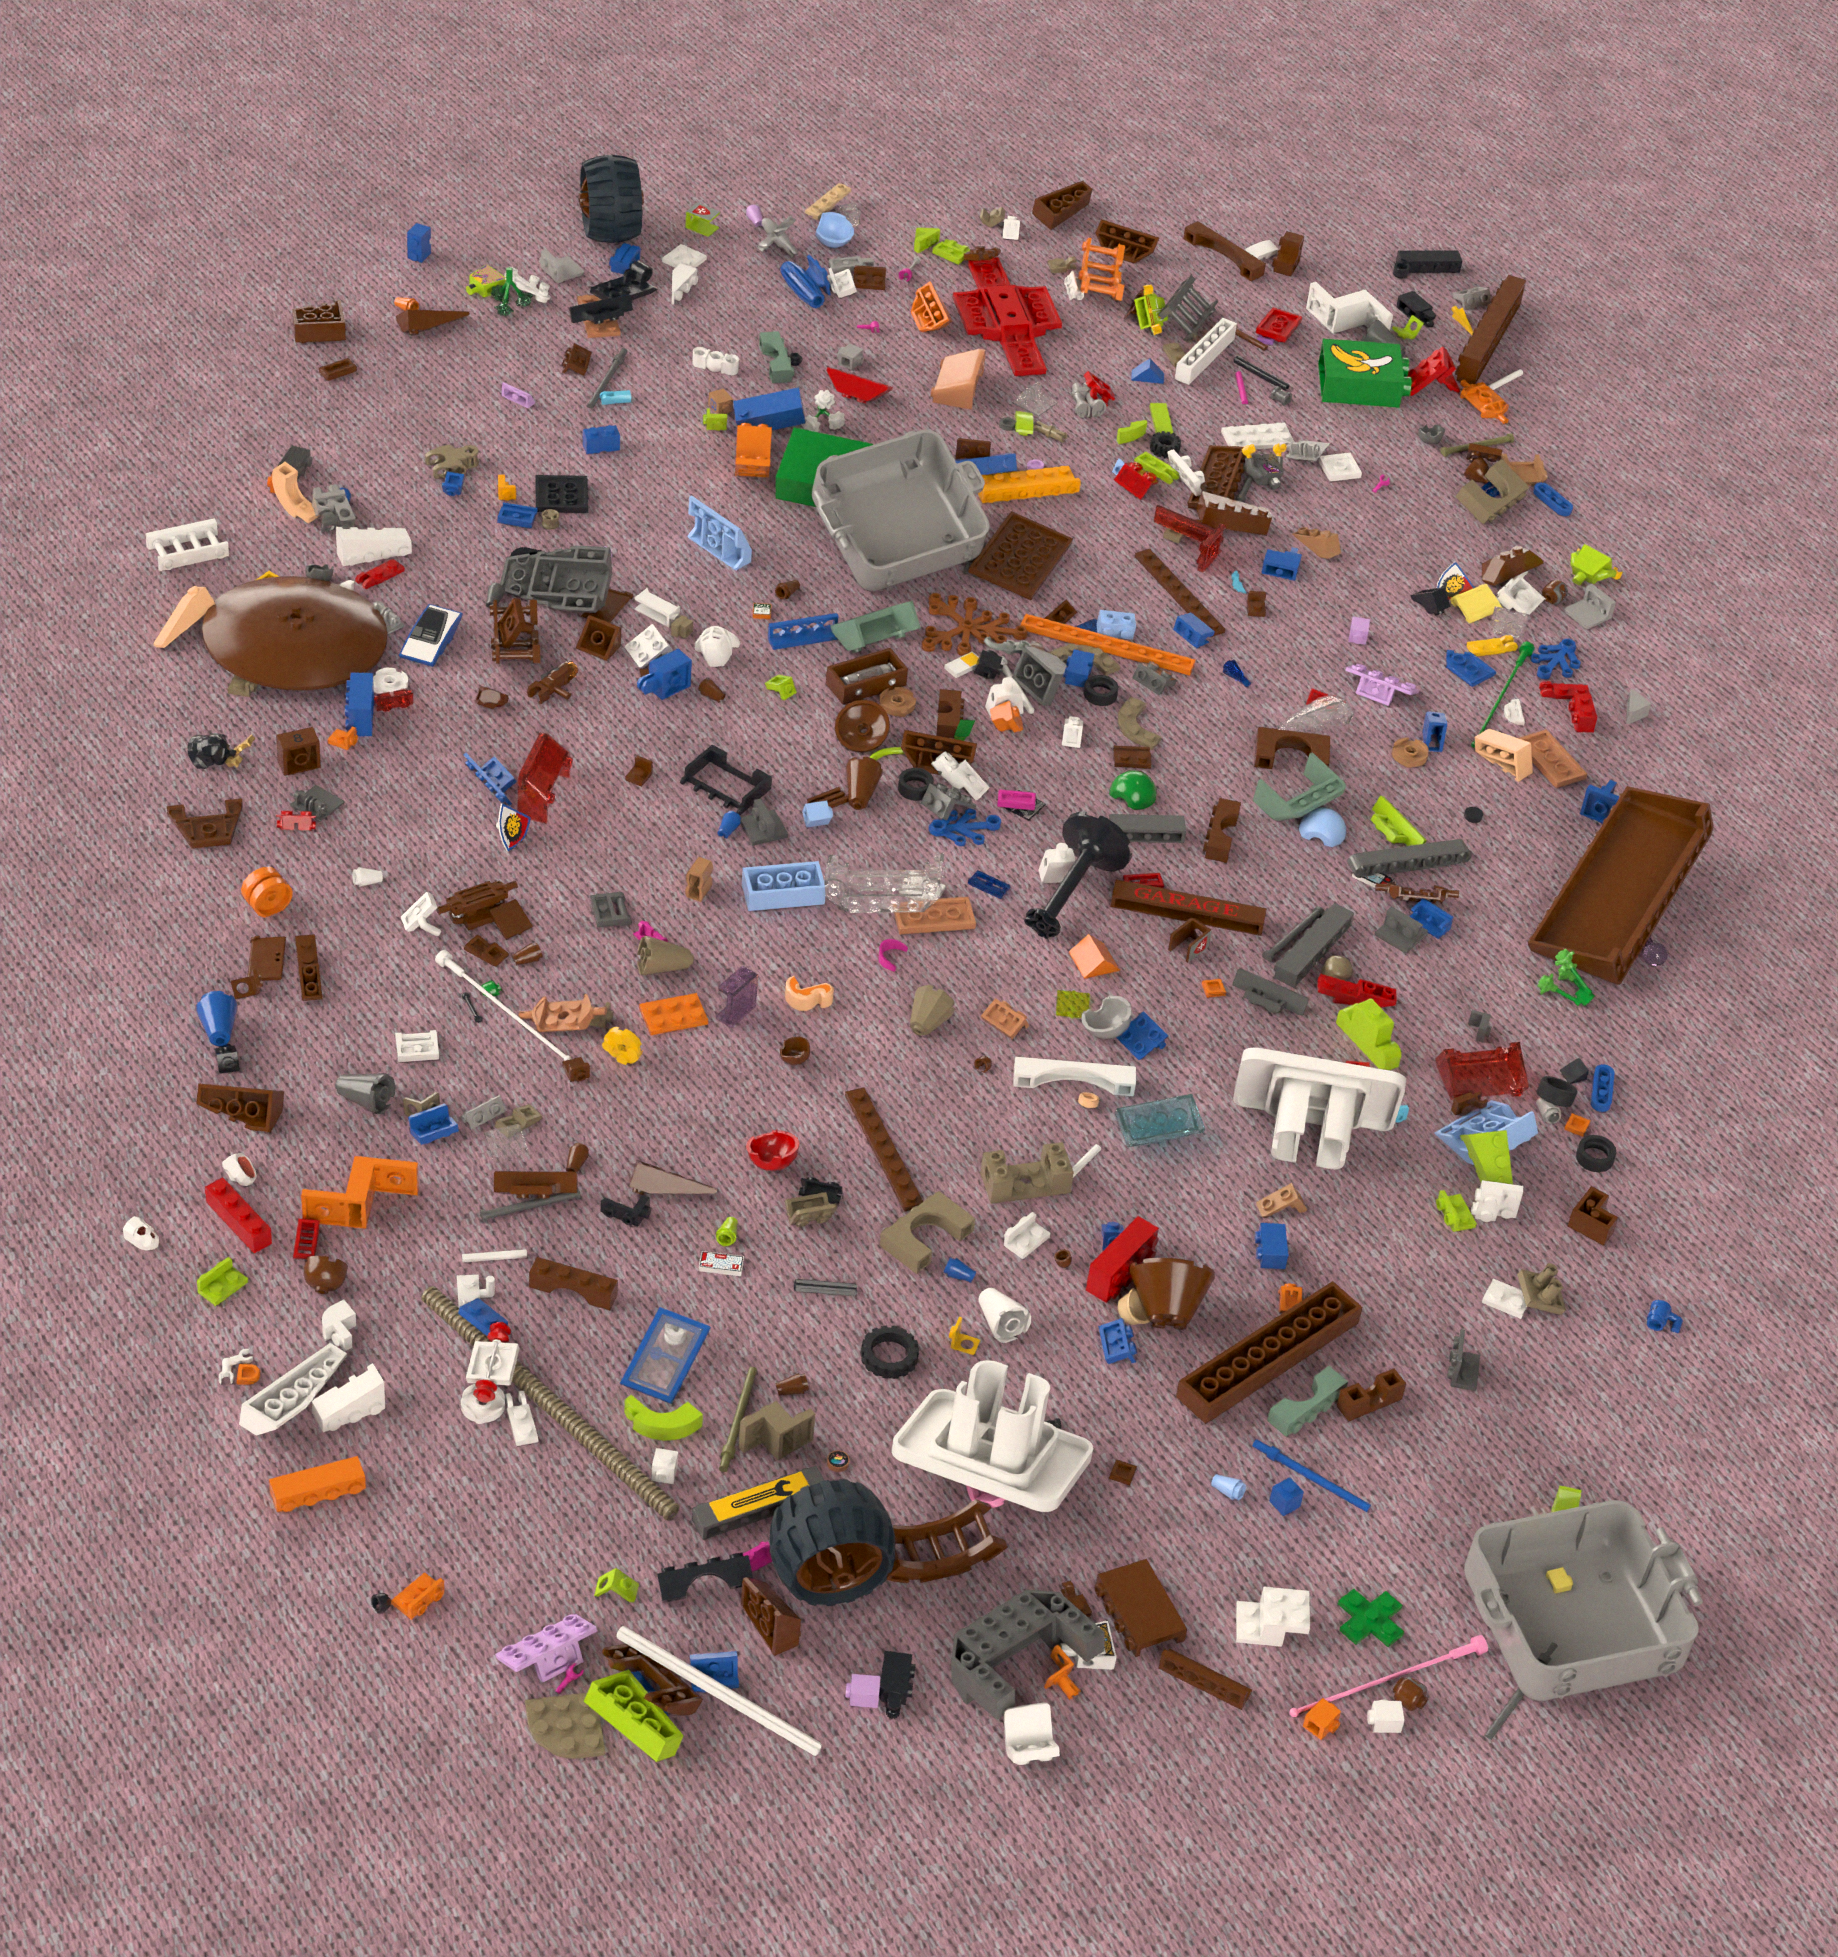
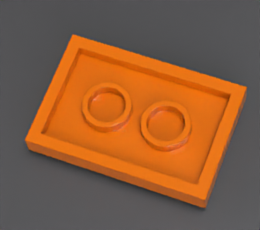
M697 993L639 1004V1009L650 1036L708 1024V1018Z

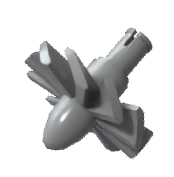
M790 215L778 226L771 219L763 218L762 226L768 236L757 246L758 249L763 252L775 242L791 258L799 251L791 244L789 237L785 233L795 222V219Z

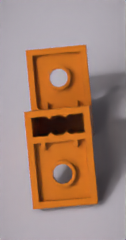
M742 423L737 426L735 476L769 478L772 427H768L766 424L751 426L749 423Z
M355 1156L346 1193L302 1190V1219L320 1220V1224L366 1229L375 1191L418 1195V1162Z

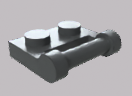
M623 892L590 895V903L597 928L632 924L631 916L628 915L625 906L626 899ZM612 902L617 903L620 915H615Z

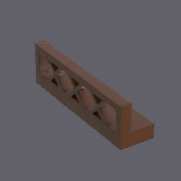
M1170 1648L1169 1650L1164 1649L1161 1654L1158 1669L1242 1710L1252 1693V1689Z

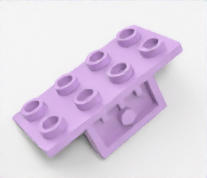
M1357 663L1356 665L1353 664L1346 667V671L1361 676L1356 694L1387 706L1391 704L1395 690L1409 695L1417 694L1420 691L1416 688L1415 684L1406 682V684L1401 683L1399 678L1393 676H1382L1383 672L1378 670H1366L1367 667Z
M577 1614L568 1615L562 1621L548 1625L542 1631L534 1635H528L514 1645L505 1646L502 1651L495 1655L499 1661L515 1672L534 1664L538 1678L545 1682L565 1672L574 1663H577L575 1665L577 1666L584 1662L578 1641L597 1632L596 1626Z

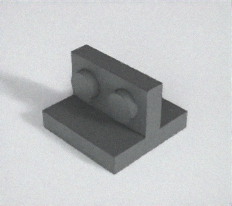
M762 799L754 800L752 815L741 817L740 824L753 846L788 838V832L776 811H768Z
M1392 906L1387 910L1384 924L1375 931L1376 937L1405 954L1428 934V930L1423 928V924Z

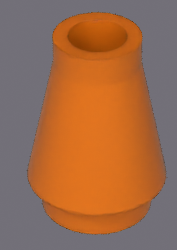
M397 297L394 301L395 306L403 311L419 309V303L414 298Z

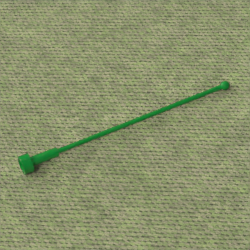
M1526 641L1521 644L1516 666L1479 734L1485 731L1519 666L1523 665L1527 656L1530 657L1533 654L1535 647L1532 643ZM1475 741L1471 743L1473 748H1475Z

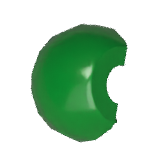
M1128 770L1114 779L1110 786L1109 794L1114 799L1118 797L1125 799L1128 807L1131 809L1141 810L1150 807L1156 801L1157 788L1151 777L1146 773Z

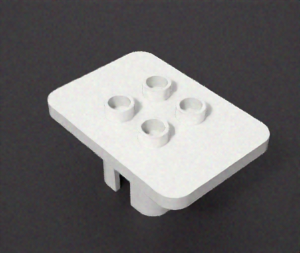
M1248 1048L1243 1051L1233 1101L1242 1107L1265 1110L1271 1116L1276 1117L1271 1155L1277 1160L1296 1163L1300 1135L1304 1134L1305 1122L1322 1125L1316 1166L1336 1170L1344 1166L1346 1152L1349 1150L1352 1129L1362 1127L1389 1131L1394 1127L1405 1093L1406 1078L1400 1073L1263 1048Z
M989 1360L980 1361L971 1369L966 1396L967 1382L961 1381L957 1386L956 1392L947 1389L932 1391L893 1439L892 1455L901 1462L1040 1512H1050L1058 1508L1091 1462L1093 1445L1087 1439L1058 1429L1044 1421L1050 1392V1385L1045 1379L1028 1373L1019 1411L1001 1406L1008 1366Z

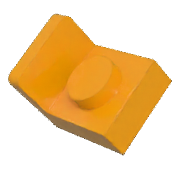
M498 475V500H516V486L505 482V475Z

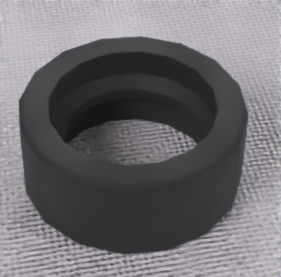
M1094 675L1086 680L1083 694L1089 703L1097 706H1108L1117 700L1119 686L1109 676ZM1104 687L1111 692L1101 694L1093 691L1092 688Z
M908 768L899 775L898 791L906 799L920 801L923 799L929 784H934V778L931 773L922 768ZM915 780L926 785L917 788L907 785L906 782Z
M1544 1076L1536 1092L1539 1097L1551 1104L1571 1107L1578 1091L1572 1084L1562 1079Z
M1589 1135L1581 1139L1576 1151V1159L1586 1170L1598 1173L1605 1172L1614 1164L1617 1154L1616 1147L1608 1138L1600 1135ZM1596 1148L1602 1150L1608 1157L1603 1159L1594 1158L1588 1155L1585 1150Z

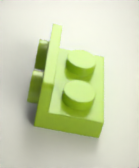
M1440 1190L1438 1199H1436V1206L1439 1211L1443 1212L1445 1224L1450 1226L1453 1232L1476 1228L1477 1223L1461 1194L1447 1196L1445 1190Z
M227 1257L225 1260L217 1263L210 1271L199 1277L197 1280V1290L201 1296L214 1306H217L247 1284L248 1278L233 1267L232 1259Z

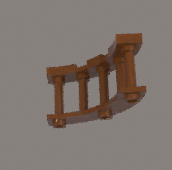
M493 600V605H490V616H493L494 638H491V649L495 650H492V661L500 664V659H529L533 664H540L538 630L533 629V632L530 634L531 638L515 640L512 647H527V650L499 649L503 645L502 640H498V633L500 631L497 614H503L507 607H497V600ZM530 600L529 605L522 606V609L526 616L530 615V623H533L534 626L538 624L537 600Z
M975 1499L963 1509L937 1521L913 1526L893 1525L895 1544L905 1545L911 1561L899 1559L895 1550L893 1569L888 1573L887 1580L899 1583H909V1580H920V1583L960 1575L972 1570V1565L982 1560L986 1563L1008 1548L1006 1541L991 1535L983 1516L992 1508L991 1505ZM976 1521L983 1541L969 1548L961 1528ZM953 1532L961 1553L945 1558L937 1537ZM928 1539L936 1560L921 1562L913 1542Z

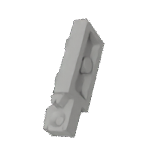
M860 256L829 259V267L832 268L833 273H839L847 269L852 272L855 265L874 266L873 258L862 259Z

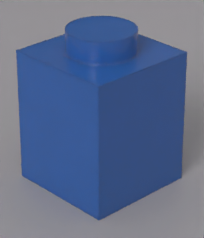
M1289 1477L1272 1487L1269 1501L1282 1516H1285L1301 1506L1304 1491Z

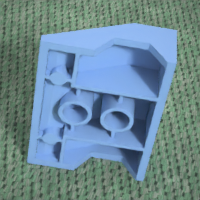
M690 496L688 514L695 516V527L687 537L734 570L751 562L752 549L742 530L695 497Z
M1491 1100L1485 1108L1473 1110L1436 1131L1434 1134L1463 1160L1474 1165L1472 1159L1469 1158L1468 1150L1460 1135L1507 1130L1509 1150H1513L1519 1144L1529 1141L1531 1137L1537 1135L1538 1130L1534 1112L1531 1111L1522 1117H1517L1508 1104ZM1478 1113H1481V1114L1475 1116L1474 1118L1468 1120L1467 1122H1465V1123L1459 1125L1460 1123L1466 1121L1467 1119L1473 1117L1474 1115H1476V1114H1478Z

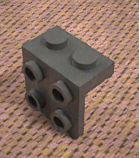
M930 783L921 801L922 805L944 820H948L955 804L973 809L976 807V804L972 802V798L961 794L962 791L956 787H951L950 789L941 783H938V785Z

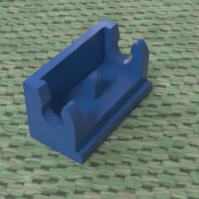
M1192 613L1177 616L1173 628L1175 632L1196 649L1209 643L1205 639L1213 636L1215 632Z
M1422 898L1411 909L1414 913L1409 917L1423 924V928L1428 930V933L1439 939L1451 929L1453 916L1426 899Z

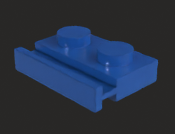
M503 502V507H501L497 517V523L532 529L538 514V508Z

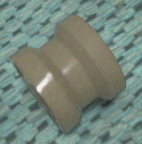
M552 509L545 510L542 513V526L549 530L558 528L559 513Z

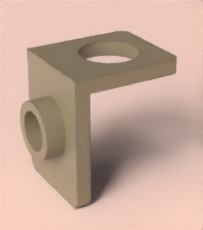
M434 1092L421 1102L405 1097L403 1099L404 1114L408 1117L414 1115L409 1109V1104L415 1106L417 1113L439 1106V1093Z

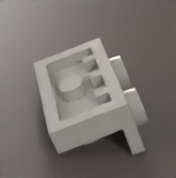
M1474 287L1454 292L1453 299L1460 300L1464 310L1488 305L1489 303L1491 304L1490 288Z

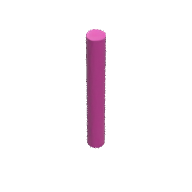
M1237 371L1235 376L1241 403L1248 404L1242 373Z

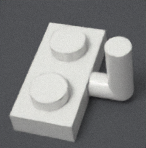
M426 892L401 916L406 931H414L420 926L421 929L435 936L440 935L441 930L426 921V918L437 909L433 894Z
M457 1275L458 1307L460 1308V1306L477 1298L493 1297L495 1295V1278L488 1276L486 1278V1289H479V1275Z

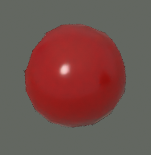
M775 1129L772 1132L756 1137L752 1136L747 1141L746 1149L751 1161L760 1169L780 1171L787 1168L796 1159L800 1142L792 1133Z

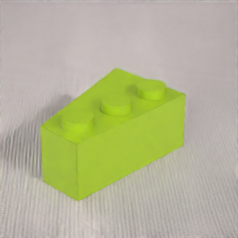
M1507 1130L1460 1135L1468 1150L1469 1158L1474 1163L1480 1182L1483 1180L1513 1185Z

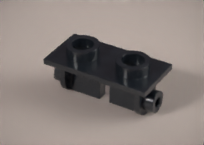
M813 1177L801 1178L804 1188L800 1187L799 1195L808 1196L826 1192L829 1204H840L841 1195L838 1194H843V1189L838 1183H823Z

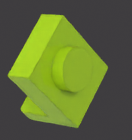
M707 408L706 414H703V424H706V430H727V414H710V408Z

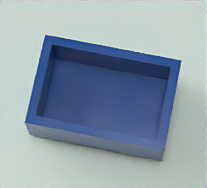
M351 673L350 680H347V691L349 692H346L347 705H345V716L349 719H346L345 728L350 730L353 726L356 727L358 736H372L374 711L373 673Z

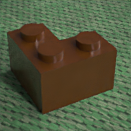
M1286 231L1285 235L1281 236L1279 240L1281 248L1278 250L1277 257H1274L1272 262L1273 272L1292 276L1301 259L1304 242L1303 235Z
M1591 1186L1572 1210L1568 1227L1604 1246L1613 1235L1618 1220L1617 1216L1605 1210L1609 1195Z

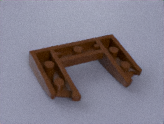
M626 1643L604 1647L602 1654L606 1656L611 1669L619 1671L629 1670L630 1672L643 1671L646 1677L659 1685L660 1690L646 1693L645 1700L674 1715H692L697 1711L703 1698L673 1671Z

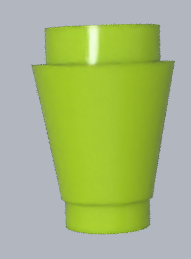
M727 1217L717 1230L716 1239L720 1245L730 1246L736 1241L738 1224L736 1218Z

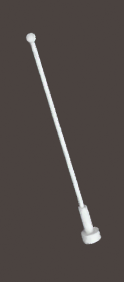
M442 950L437 954L435 962L441 967L446 965L459 977L463 976L564 1058V1061L572 1059L571 1056H566L465 974V970L452 961V955L448 951Z

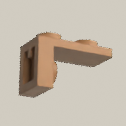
M1292 1183L1256 1202L1263 1218H1268L1288 1206H1291L1292 1209L1296 1208L1299 1213L1307 1211L1301 1194Z

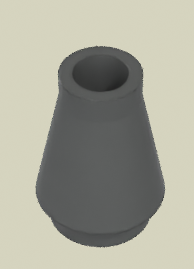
M492 583L488 587L486 607L490 608V605H493V600H497L498 605L505 595L503 585Z

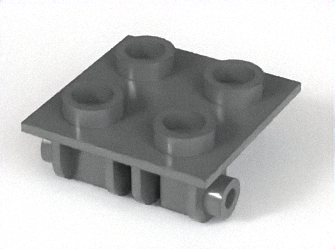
M315 785L306 793L302 790H297L294 793L295 801L290 806L298 811H312V815H317L313 819L320 822L345 803V801Z

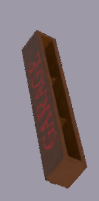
M1117 879L1110 906L1180 921H1188L1192 917L1206 926L1262 936L1267 908Z

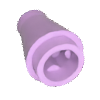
M750 205L746 209V216L756 227L762 226L763 218L760 207Z

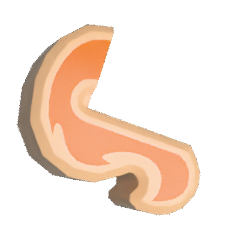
M795 976L788 978L785 987V999L792 1008L799 1011H807L814 1008L817 1004H820L821 1008H826L833 1003L834 988L832 985L823 983L800 989Z

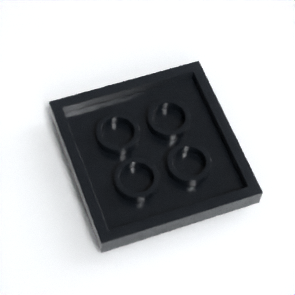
M535 475V505L538 508V512L552 509L558 513H588L587 476Z

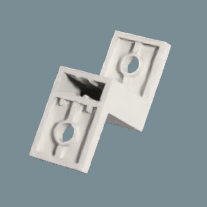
M1317 282L1310 284L1306 309L1333 334L1361 325L1369 328L1375 320L1381 321L1390 331L1393 314L1366 290L1333 298Z

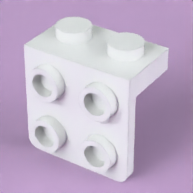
M1043 1702L1010 1707L1004 1710L1006 1752L1013 1763L1024 1765L1028 1764L1030 1760L1049 1761L1053 1759L1052 1757L1060 1756L1059 1746L1053 1741L1051 1711L1048 1703Z

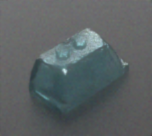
M1193 1094L1116 1108L1115 1119L1124 1136L1127 1147L1169 1142L1194 1134L1204 1133L1205 1126Z

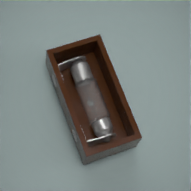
M887 648L827 666L826 685L842 705L881 694L888 688L890 691L894 690L895 687L906 686L908 668L891 648Z

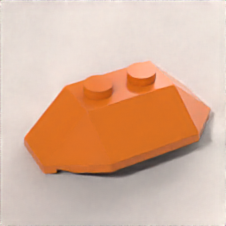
M931 281L917 289L911 314L919 331L940 330L952 322L944 302Z

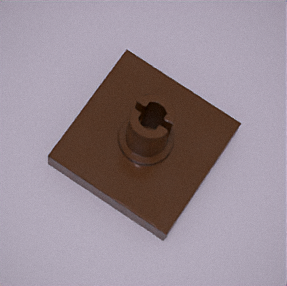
M513 598L498 621L502 645L506 649L512 647L521 632L531 634L534 629L533 623L525 622L521 600Z

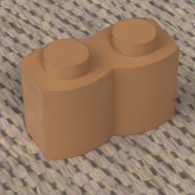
M698 857L687 872L686 881L688 885L685 889L686 897L701 902L712 887L711 874L713 872V864L710 860Z

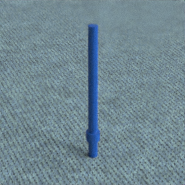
M1258 1439L1254 1441L1252 1447L1266 1454V1457L1270 1460L1282 1463L1365 1512L1370 1509L1371 1504L1280 1453L1281 1450L1278 1448L1270 1447Z

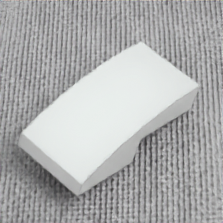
M1271 240L1259 242L1245 249V251L1258 259L1263 257L1268 259L1278 253L1279 250Z

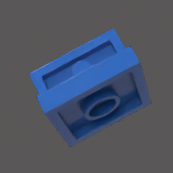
M1609 780L1607 785H1603L1601 789L1589 784L1580 814L1603 824L1604 819L1610 814L1612 806H1615L1619 799V796L1614 794L1617 782Z

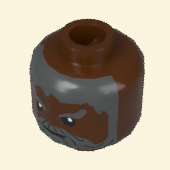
M1552 580L1542 589L1544 600L1554 605L1562 602L1568 594L1566 584L1560 580Z
M1412 1676L1400 1678L1392 1691L1394 1693V1700L1401 1701L1402 1707L1408 1711H1414L1417 1708L1422 1709L1428 1701V1697H1426L1427 1687Z

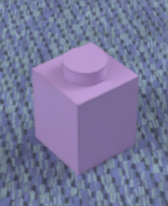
M1352 617L1348 642L1366 645L1370 619Z
M852 1674L851 1683H846L845 1697L850 1698L849 1706L878 1708L880 1676Z

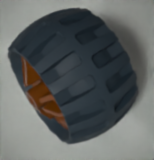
M602 155L582 162L578 200L579 207L582 210L586 237L599 242L618 243L639 236L642 229L644 194L643 190H641L640 173L636 160L620 155Z
M839 1479L837 1481L824 1480L811 1486L807 1485L795 1494L785 1498L784 1503L777 1507L774 1512L769 1535L772 1561L781 1581L800 1601L804 1600L809 1605L814 1606L817 1604L835 1606L840 1603L853 1602L859 1597L867 1596L877 1586L882 1585L887 1580L888 1573L893 1569L895 1535L891 1519L878 1497L859 1482L854 1483L847 1479Z

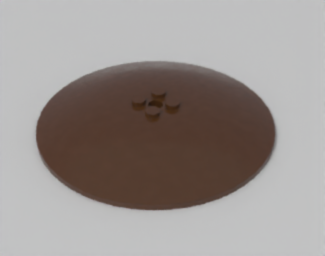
M270 577L239 585L214 601L216 604L208 608L202 625L204 644L209 654L223 668L249 682L284 690H316L345 684L347 680H350L351 673H367L382 658L387 646L388 632L386 623L380 612L374 609L371 602L360 594L339 586V584L308 577Z

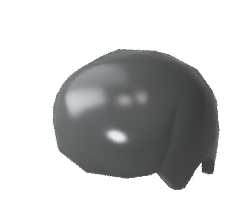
M1426 424L1424 427L1419 428L1418 436L1424 443L1435 445L1442 440L1445 429L1436 424L1432 428H1428Z
M311 564L307 565L305 574L308 578L330 581L333 576L334 567L332 566L329 569L327 564L323 567Z

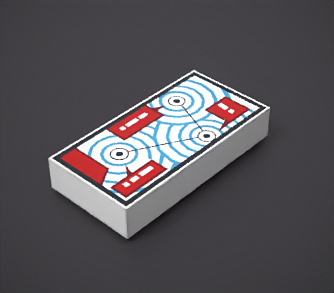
M702 1251L699 1271L741 1276L744 1256Z

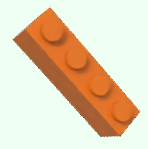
M355 1456L269 1479V1488L276 1511L290 1512L299 1506H312L318 1501L326 1499L335 1500L339 1496L348 1493L357 1494L366 1489V1479L359 1458Z

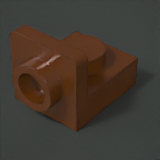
M1248 592V616H1266V592Z
M637 755L635 757V765L625 776V780L642 787L653 774V762Z
M582 1057L562 1061V1066L570 1082H581L590 1077L589 1063H584Z

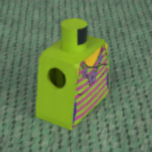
M486 264L470 274L469 285L466 286V291L469 295L478 293L482 297L501 293L500 290L506 282V277Z

